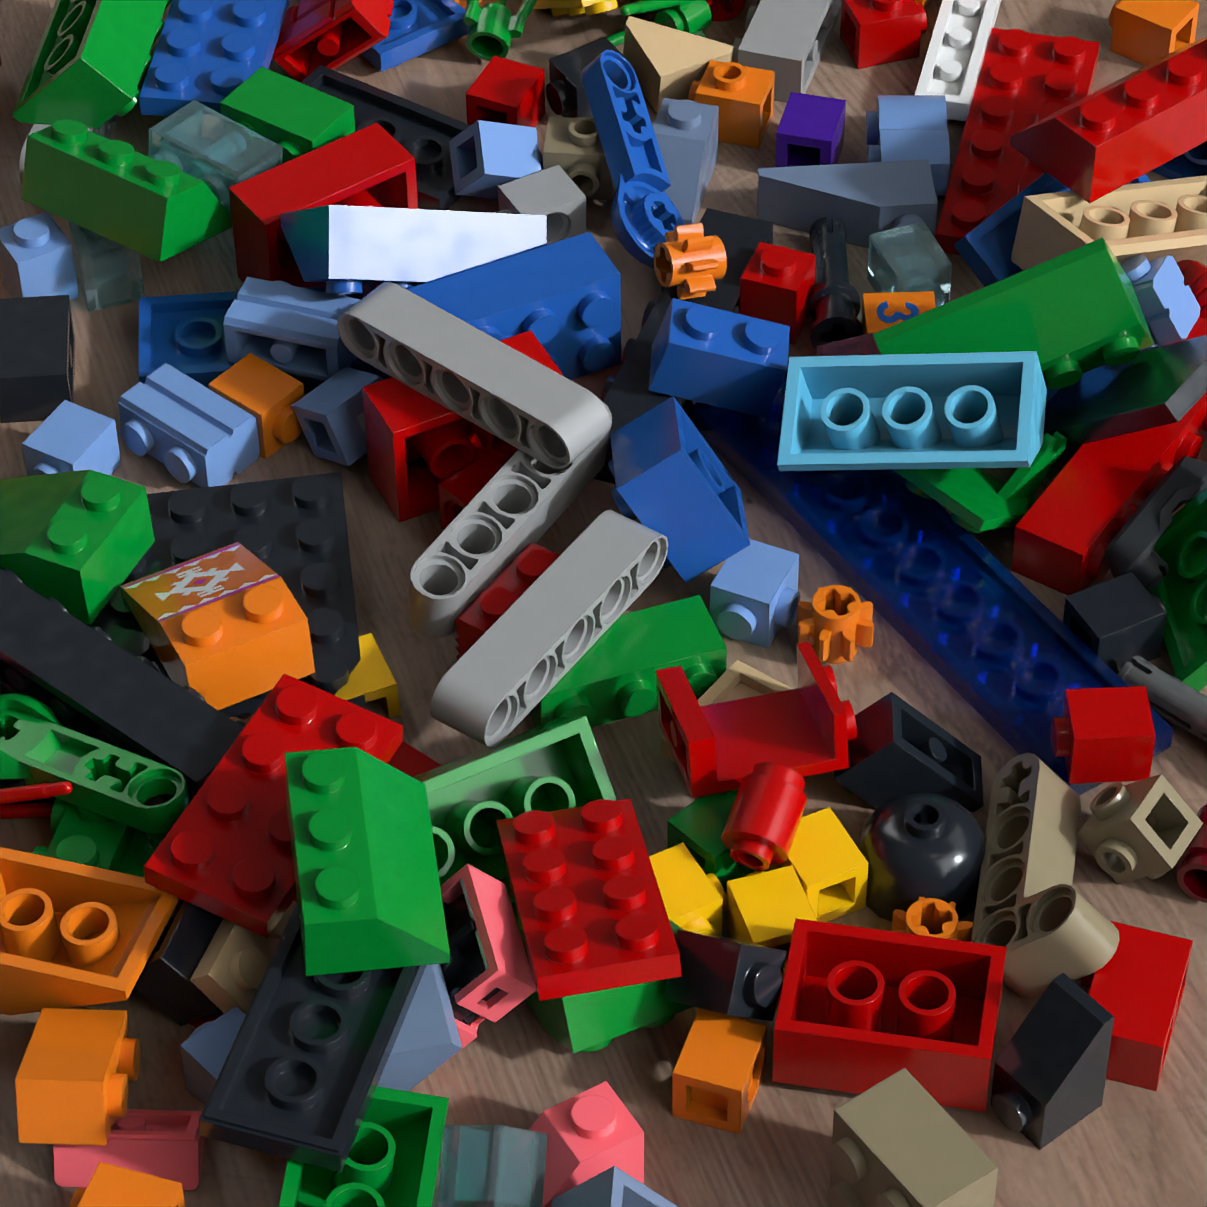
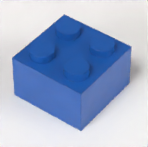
M674 396L610 434L613 459L608 462V466L616 484L611 489L612 497L625 517L631 520L638 518L642 525L667 537L669 545L663 568L666 569L673 565L684 582L688 583L750 545L741 489Z

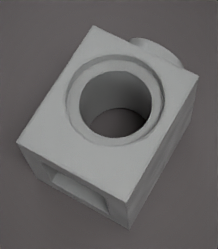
M559 164L498 186L499 211L495 213L546 215V245L587 232L586 196Z

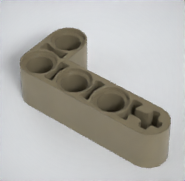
M1024 753L1011 759L999 771L992 786L985 834V857L981 864L971 942L1007 947L1003 983L1019 997L1025 999L1043 994L1052 980L1062 973L1067 975L1072 981H1076L1098 971L1112 958L1120 940L1119 930L1072 887L1081 798L1041 759L1032 753Z

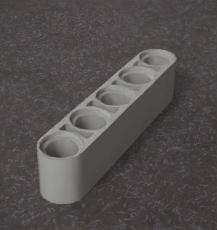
M383 282L338 318L337 328L343 343L359 359L552 468H566L610 430L611 421L605 405L588 389L398 284Z
M603 403L609 413L612 425V413L610 412L608 406L605 403ZM611 425L610 430L564 469L552 468L519 449L412 566L407 604V619L412 628L425 636L438 638L455 632L454 630L457 625L454 620L527 544L536 543L602 470L606 462Z
M606 510L600 514L446 672L438 683L431 700L430 713L432 718L490 748L501 743L654 581L667 556L669 545L667 537L612 510Z

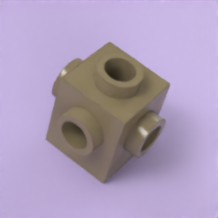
M549 116L543 148V170L559 164L583 192L586 200H612L614 184L594 118Z
M1162 774L1127 785L1116 782L1103 789L1091 802L1090 810L1092 814L1076 836L1093 854L1098 865L1110 874L1117 884H1122L1146 876L1149 879H1156L1173 869L1203 825V822Z

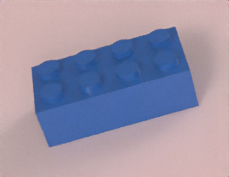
M590 232L407 289L499 341L531 330L563 376L569 380L621 364V274ZM374 367L375 375L381 376L384 380L391 378V376Z

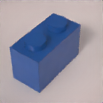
M672 298L652 344L648 390L766 418L788 371L790 326Z

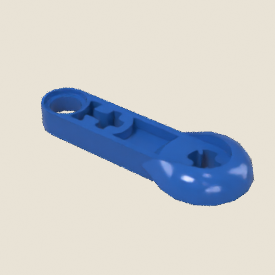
M605 50L582 69L581 76L616 190L611 208L612 226L625 250L640 263L654 269L656 245L666 242L665 232L674 231L675 226L685 224L679 211L665 192L671 184L636 73L621 54L613 50Z

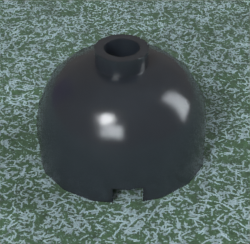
M912 792L895 796L879 806L870 814L861 828L856 842V846L869 863L866 906L880 918L890 922L893 920L895 909L907 912L908 908L919 900V897L936 898L947 903H956L955 910L958 915V921L973 912L976 908L981 864L985 857L986 842L985 835L975 817L957 801L937 793Z

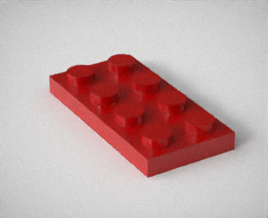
M284 673L144 865L145 883L268 938L297 896L286 807L285 753L357 747L388 764L403 742V725Z
M630 798L616 801L599 799L591 801L584 806L551 812L528 811L515 818L496 821L499 845L539 1001L682 977L680 953Z

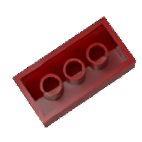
M1207 37L1183 46L1010 135L1009 145L1089 204L1207 141Z

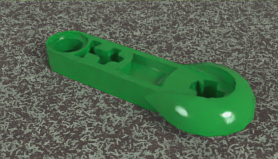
M18 693L0 695V779H24L26 786L68 781L73 787L71 793L53 797L140 831L153 834L170 831L191 802L186 781L182 773L176 769L63 727L52 709L33 696ZM158 795H174L172 799L159 805H143L145 801Z

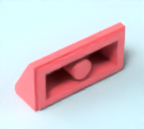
M127 1109L125 1118H115L106 1146L53 1144L54 1181L56 1185L61 1187L87 1188L99 1162H104L182 1183L183 1190L197 1189L201 1179L206 1137L200 1136L199 1118L203 1111Z

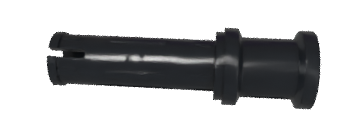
M822 217L816 220L809 230L812 254L816 255L815 288L808 298L809 315L815 321L810 330L811 344L816 352L822 356H848L854 354L861 347L864 340L863 326L858 318H856L861 309L860 296L849 282L845 241L846 227L842 221L832 217V232H828L827 217Z

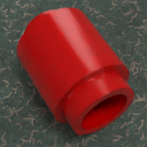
M760 762L754 765L751 774L745 775L742 778L721 836L723 844L731 850L730 856L737 863L755 870H766L770 865L782 864L787 860L807 803V798L803 793L806 782L796 771L780 764Z

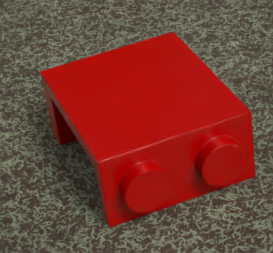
M810 642L796 644L798 688L711 705H699L682 666L655 670L659 726L692 798L739 789L742 778L745 775L751 774L754 765L760 762H771L786 766L796 771L802 777L849 768L848 741L855 740L857 737L855 714L849 700L840 701L832 667L830 665H821Z

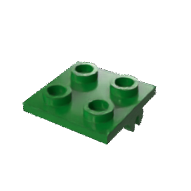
M1058 431L1053 436L1045 433L1043 435V444L1031 466L1018 468L1006 484L986 471L985 468L892 470L906 479L905 486L911 492L920 497L935 500L951 511V519L964 529L982 533L985 530L1008 526L1015 527L1037 501L1033 495L1051 465L1063 454L1067 445V438Z

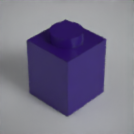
M791 92L776 132L775 167L837 164L844 145L846 100Z

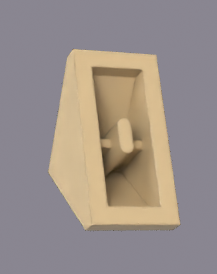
M629 16L626 21L623 55L634 66L641 91L656 114H658L664 98L688 100L692 82L694 80L701 81L710 60L732 62L734 48L732 45Z

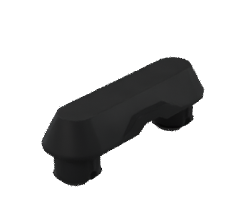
M1188 456L1182 457L1165 474L1107 545L1104 553L1113 578L1132 572L1150 592L1168 574V563L1153 550L1156 546L1155 542L1171 524L1172 513L1182 505L1188 504L1207 488V462Z

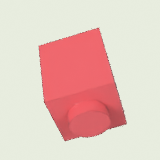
M607 1081L602 1082L543 1111L483 1183L482 1194L491 1207H551L553 1198L613 1166H616L644 1184V1131Z

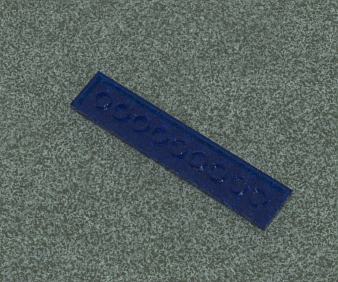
M787 373L766 418L700 402L691 406V421L700 434L866 601L873 603V608L1019 755L1024 753L1035 754L1079 796L1102 784H1069L1065 757H1054L1051 742L1052 718L1063 717L1066 689L1129 686L966 529L956 524L951 519L950 514L937 501L920 497L911 492L905 486L906 479L892 469L779 471L777 462ZM1150 707L1156 734L1154 756L1171 747L1173 728Z

